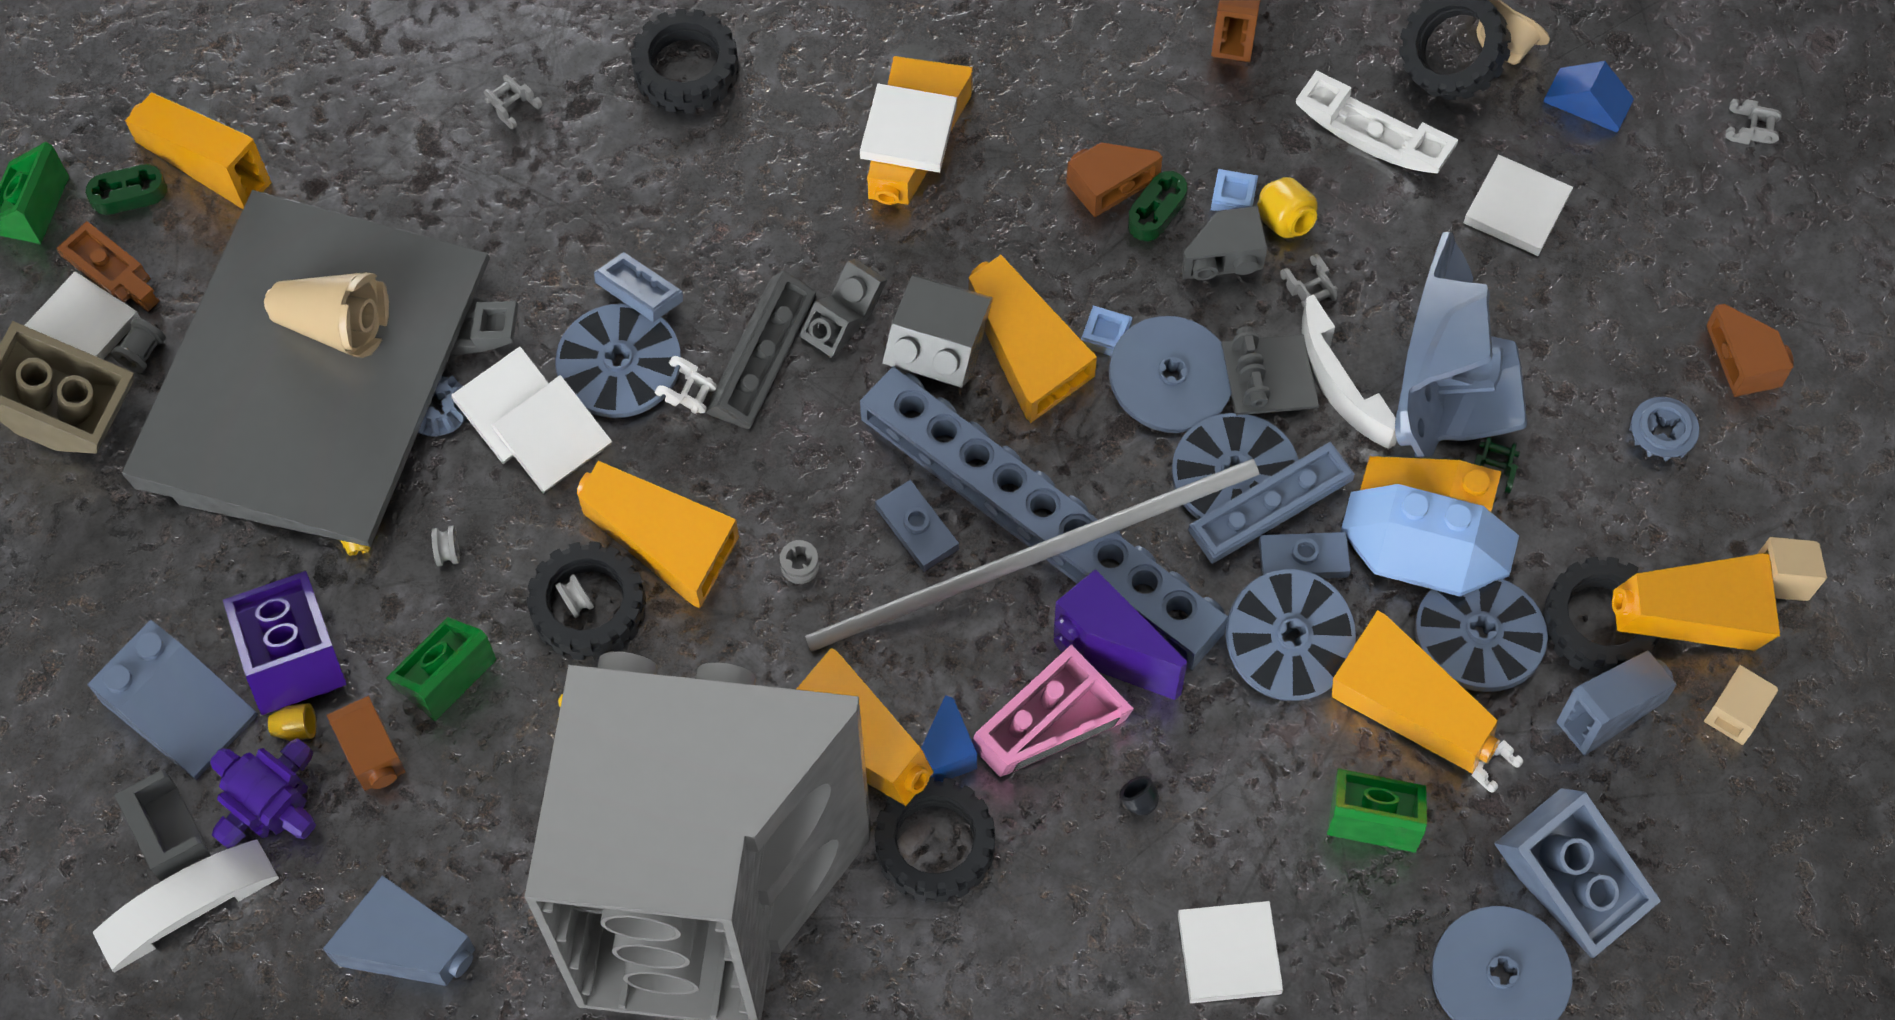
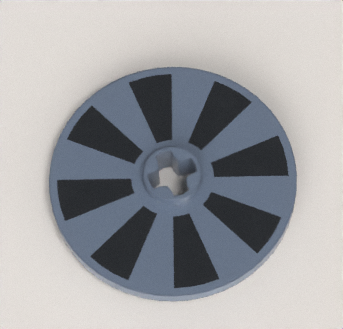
M610 304L583 314L568 327L558 344L555 365L557 376L561 375L590 413L608 418H622L643 413L656 406L666 397L664 394L662 396L656 395L655 390L659 385L670 389L674 387L681 366L676 365V367H673L669 362L673 356L681 357V352L673 329L662 317L652 322L627 304ZM622 354L624 359L621 362V366H613L612 361H615L616 355Z
M1225 413L1206 418L1186 432L1175 450L1172 463L1174 488L1177 489L1230 468L1231 465H1238L1254 459L1260 475L1184 504V507L1199 519L1298 461L1299 459L1293 445L1276 426L1253 415Z
M1282 569L1256 578L1238 594L1228 615L1226 642L1230 658L1236 670L1251 687L1274 699L1300 701L1318 696L1332 688L1334 676L1356 644V631L1348 604L1338 590L1329 582L1307 571ZM1286 623L1290 629L1298 628L1300 631V636L1295 639L1296 647L1292 641L1284 642L1282 639V633L1287 631Z
M1498 579L1485 587L1460 597L1431 589L1422 600L1415 620L1417 645L1463 688L1474 691L1494 692L1519 685L1537 670L1547 648V626L1540 609L1529 595L1504 579ZM1475 627H1483V632L1488 634L1487 638L1479 637V632L1474 630Z

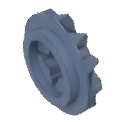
M453 375L449 378L441 376L433 395L438 400L443 399L441 402L444 414L441 415L432 406L428 407L418 433L426 436L446 435L459 428L467 417L451 398L453 393L463 387Z
M1654 397L1644 401L1636 408L1631 419L1629 431L1633 433L1635 446L1640 445L1645 449L1648 457L1656 455L1663 457L1666 462L1672 457L1679 456L1683 458L1688 451L1694 448L1699 437V423L1693 411L1681 401L1669 397ZM1658 423L1663 427L1676 425L1669 435L1670 438L1664 433L1653 435Z

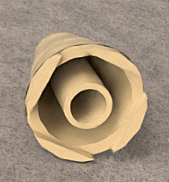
M367 272L278 281L267 291L264 299L265 310L274 323L348 355L360 358L372 355L379 347L382 339L375 338L379 325L387 326L389 318L387 288L384 282L376 281L375 277L377 275Z

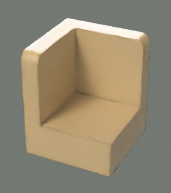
M1769 537L1757 553L1770 554L1774 592L1777 599L1808 601L1827 579L1820 544L1817 541Z
M1739 665L1704 722L1744 745L1777 694L1778 688Z

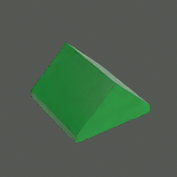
M44 142L8 163L0 182V236L37 244L42 243L70 177L51 144Z
M447 617L386 679L435 722L497 659L487 635L481 629Z
M1338 768L1326 835L1416 853L1427 826L1426 785Z

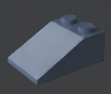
M152 620L87 684L104 706L195 780L211 765L210 760L221 748L226 749L258 716L252 707L187 648Z
M1560 788L1494 843L1518 879L1589 957H1596L1661 902L1590 797L1584 791Z

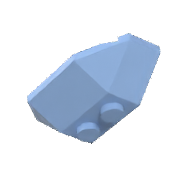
M1400 484L1351 492L1340 531L1346 532L1347 541L1349 540L1357 554L1374 574L1459 597L1485 587L1498 579L1509 577L1519 535L1482 505Z

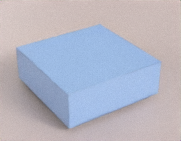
M1218 169L1211 210L1223 211L1253 207L1258 175Z
M1093 305L1081 340L1090 350L1111 356L1120 337L1132 326L1133 317Z

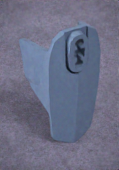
M1452 232L1442 233L1423 290L1407 354L1402 391L1395 419L1397 442L1400 446L1411 445L1415 451L1414 457L1433 456L1437 444L1441 440L1465 441L1522 430L1527 426L1522 366L1518 347L1512 340L1491 336L1490 291L1486 284L1472 283L1473 275L1470 267L1456 244Z

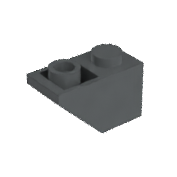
M1258 206L1217 211L1184 251L1181 270L1182 279L1195 278L1197 280H1207L1216 275L1230 273L1247 275L1256 270L1263 269L1267 245Z

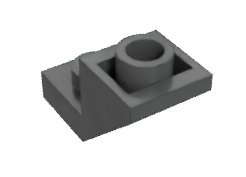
M857 259L848 260L832 295L815 301L799 336L830 357H835L871 316L888 279Z

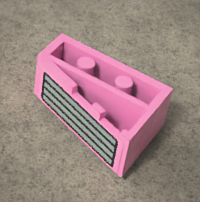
M1071 644L975 733L972 743L977 754L999 777H1002L1125 722L1134 708Z

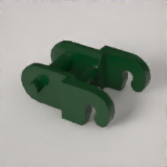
M1490 436L1487 437L1486 442L1480 441L1479 447L1484 448L1482 455L1477 454L1474 464L1483 467L1486 464L1505 469L1504 475L1508 478L1504 493L1510 494L1518 465L1512 464L1514 457L1519 458L1520 451H1516L1517 443L1514 442L1510 448L1492 443ZM1488 451L1508 456L1507 463L1488 459Z

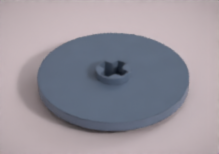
M1158 316L1145 319L1130 327L1120 337L1112 352L1109 363V380L1115 398L1133 419L1151 429L1167 433L1187 432L1200 421L1219 415L1231 396L1221 341L1207 328L1192 320L1176 316ZM1166 368L1170 372L1177 370L1180 373L1177 381L1173 376L1166 378L1163 375Z
M1490 906L1462 915L1447 928L1434 952L1432 981L1442 1008L1452 1020H1558L1570 998L1572 969L1565 947L1553 930L1544 922L1516 908ZM1498 964L1503 965L1505 972L1513 973V976L1508 979L1506 985L1500 984L1499 977L1491 976V973L1494 972Z

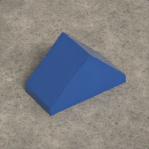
M1600 61L1560 68L1543 102L1618 133L1634 98L1607 62Z
M945 695L921 747L934 771L930 776L934 777V781L943 782L944 778L952 779L977 769V752L954 698Z

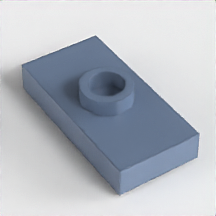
M625 252L594 272L596 284L652 322L683 302L682 290Z
M911 480L875 501L877 511L923 572L959 550L958 541Z
M1346 532L1260 535L1259 550L1262 575L1276 570L1297 569L1313 573L1321 578L1349 577L1350 563Z

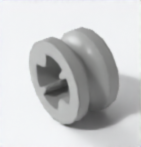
M448 526V529L444 532L440 531L439 528H432V548L436 565L443 566L447 560L452 561L453 564H459L460 550L455 526Z
M804 540L792 541L784 546L780 553L783 576L795 584H804L814 579L819 571V557L816 548ZM797 555H805L809 565L802 564L803 569H794L790 559L793 558L796 561Z
M575 574L570 576L568 584L558 583L555 585L575 618L580 616V611L583 608H588L589 610L594 608Z

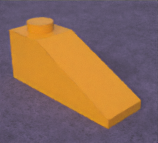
M1369 456L1360 490L1400 484L1482 505L1491 512L1501 471L1461 460Z

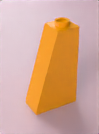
M894 56L888 85L957 97L952 130L971 98L973 67ZM871 161L867 176L868 197L887 205L896 203L908 205L928 170Z
M151 92L142 103L137 104L132 109L130 116L125 120L136 143L241 209H244L252 190L264 192L272 183L253 138Z
M999 255L991 262H982L972 271L969 276V291L993 297L985 333L1025 418L1032 423L1095 377L1097 356L1002 255Z
M601 461L596 463L591 473H585L579 482L577 495L583 514L691 605L701 608L739 539L736 519Z
M1760 553L1636 573L1613 590L1612 609L1616 615L1617 631L1751 651L1758 650L1780 636L1770 554Z
M1377 610L1334 676L1332 698L1473 774L1480 761L1488 763L1499 745L1500 740L1495 737L1498 720L1388 616Z
M831 648L795 690L859 696L867 784L907 806L912 798L926 787L934 771L919 745L838 651Z

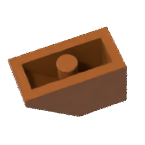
M1101 142L1089 150L1082 149L1072 156L1067 165L1066 184L1095 218L1147 187L1152 179L1161 173L1163 157L1158 151Z
M1726 304L1716 305L1706 326L1734 397L1782 387L1793 368L1794 360L1789 346L1783 344L1779 331Z
M369 695L327 714L337 739L364 791L371 788H384L392 784L397 779V776L406 772L388 731Z

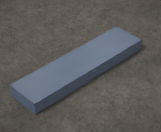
M1330 441L1189 524L1188 531L1213 564L1353 481L1355 474Z

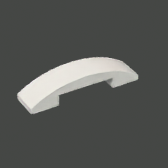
M1317 70L1296 98V104L1304 112L1337 137L1370 155L1401 167L1422 172L1438 173L1458 144V139L1423 122L1418 129H1415L1350 97V86Z
M1315 295L1307 297L1302 316V334H1304L1311 371L1321 391L1335 410L1361 434L1387 449L1395 446L1397 442L1395 416L1379 393L1365 400L1363 399L1330 348L1335 330L1334 324Z
M257 839L198 861L164 879L112 914L93 931V934L112 971L116 972L155 950L153 942L232 897H235L238 902L278 880L279 877Z

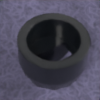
M1148 776L1133 778L1122 787L1119 794L1126 808L1137 815H1148L1158 806L1159 793Z

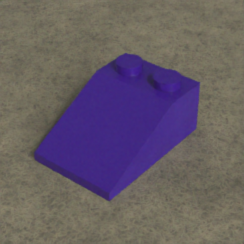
M1096 569L1056 601L1053 635L1055 638L1053 640L1061 653L1072 644L1102 674L1173 700L1181 696L1187 661Z
M307 571L223 599L243 670L261 715L280 710L285 706H290L317 695L327 694L336 688L347 685Z

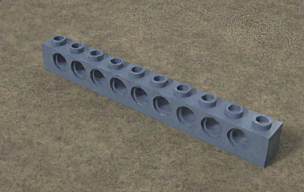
M893 366L860 400L861 420L1028 547L1098 520L1088 512L1086 505L1080 499L1072 495L1067 497L1055 488V484L1045 473L1039 470L1034 472L1023 464L1020 456L1008 446H999L989 438L986 430L978 423L973 421L968 423L960 417L952 404L942 397L936 399L924 389L923 384L910 373L904 375ZM908 411H916L921 414L915 418L903 416ZM941 435H948L954 438L944 443L935 440L936 437ZM974 459L986 462L981 467H972L967 463ZM1005 484H1014L1019 489L1014 492H1006L1000 489V487ZM1037 509H1047L1053 514L1048 517H1039L1033 512ZM1119 530L1045 559L1077 584L1096 569L1187 661V667L1190 670H1193L1225 633L1228 616L1225 615L1223 608L1215 600L1209 597L1202 598L1190 589V585L1184 577L1177 572L1166 571L1156 563L1154 556L1148 550L1141 546L1134 547L1122 538ZM1114 559L1120 565L1115 568H1107L1101 565L1100 561ZM1139 584H1146L1151 586L1154 591L1149 594H1141L1133 587ZM1171 610H1182L1189 617L1183 620H1176L1170 617L1168 612Z

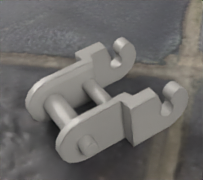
M506 74L503 76L504 83L493 92L489 89L484 91L486 96L485 102L487 104L491 103L496 108L498 118L510 129H514L517 123L513 117L509 118L506 110L509 105L518 98L523 102L527 100L536 109H540L543 104L539 97H534L533 91L526 84L519 86L516 83L515 77L511 78ZM509 89L515 93L505 102L499 99Z
M1738 99L1731 100L1729 109L1733 113L1748 116L1751 119L1750 128L1742 127L1737 134H1735L1734 127L1727 128L1725 137L1728 140L1748 145L1751 140L1767 144L1775 143L1779 140V134L1774 131V126L1782 118L1780 111L1758 106V101L1746 99L1742 106H1739ZM1757 120L1766 122V128L1757 127Z
M1314 254L1310 257L1311 264L1313 266L1317 265L1316 273L1318 277L1303 284L1301 280L1297 281L1288 268L1280 271L1281 278L1283 280L1287 279V289L1292 296L1298 294L1302 300L1301 304L1303 307H1305L1306 298L1311 296L1307 289L1317 284H1320L1323 288L1322 291L1314 294L1318 302L1328 297L1332 301L1337 300L1338 288L1333 286L1329 280V269L1320 255Z

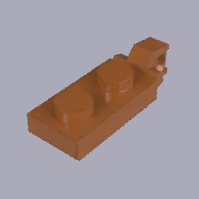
M88 221L56 248L61 257L100 288L123 303L131 298L138 306L149 312L160 302L154 295L153 288L146 284L151 278L145 272L142 264Z

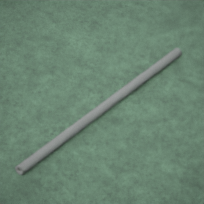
M1250 459L805 636L811 652L1260 475L1254 459Z

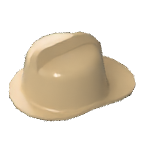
M1489 0L1505 18L1508 24L1506 28L1511 34V43H1508L1510 57L1505 62L1516 65L1520 63L1534 45L1541 46L1549 43V34L1534 20L1513 10L1501 0ZM1479 20L1476 31L1478 41L1483 48L1486 36L1484 26Z

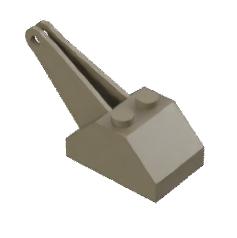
M12 321L0 343V422L17 435L55 451L97 454L134 382V373Z

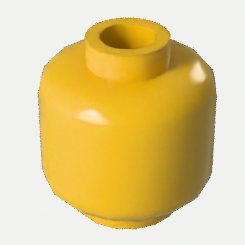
M1283 177L1268 183L1261 190L1257 203L1261 221L1277 235L1283 238L1302 236L1314 226L1317 220V200L1298 181L1291 177Z

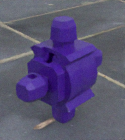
M297 738L290 741L280 751L282 755L279 759L275 758L264 748L258 749L256 757L250 752L240 757L230 749L221 748L211 758L212 768L222 777L219 787L224 792L218 794L217 800L231 812L226 818L224 816L221 817L213 828L212 836L227 849L235 846L246 836L243 832L248 827L262 839L268 837L270 830L277 835L284 829L296 838L305 839L315 829L316 823L314 818L303 809L307 800L302 794L307 792L308 786L295 774L299 769L302 771L312 759L313 751L300 739Z

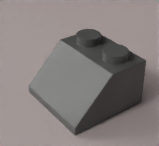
M913 274L893 319L882 363L963 387L973 377L993 297Z

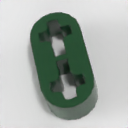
M141 164L94 176L88 182L85 193L96 212L103 215H111L160 202L167 193V184L156 166ZM151 180L149 183L150 188L142 190L144 181ZM111 189L109 198L102 199L104 191Z
M1174 171L1159 173L1132 205L1128 217V229L1133 237L1141 241L1157 239L1184 206L1187 197V182L1181 174ZM1171 187L1176 189V193H1169L1163 201L1161 200L1162 190L1167 191ZM1152 211L1155 212L1153 222L1148 221L1145 225L1139 223L1140 218L1145 220Z

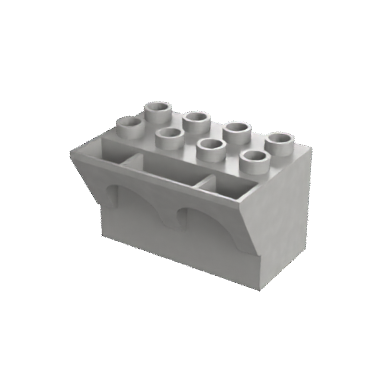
M627 652L602 654L599 657L597 668L568 665L524 897L577 1007L683 1020H761L771 952L781 954L870 840L872 827L859 696L755 685L756 677L751 671L728 663L702 664L697 668L696 678L658 675V666L655 662L644 656Z

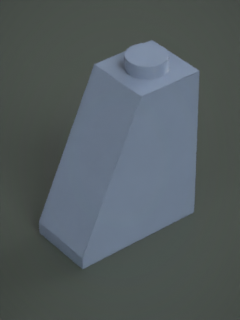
M1647 650L1573 689L1556 722L1580 752L1586 756L1666 702L1677 684L1673 681V675L1668 666L1661 660H1656Z
M382 875L324 946L323 950L332 962L339 967L447 986L453 977L459 978L469 968L473 961L472 953L475 951V948L466 934Z

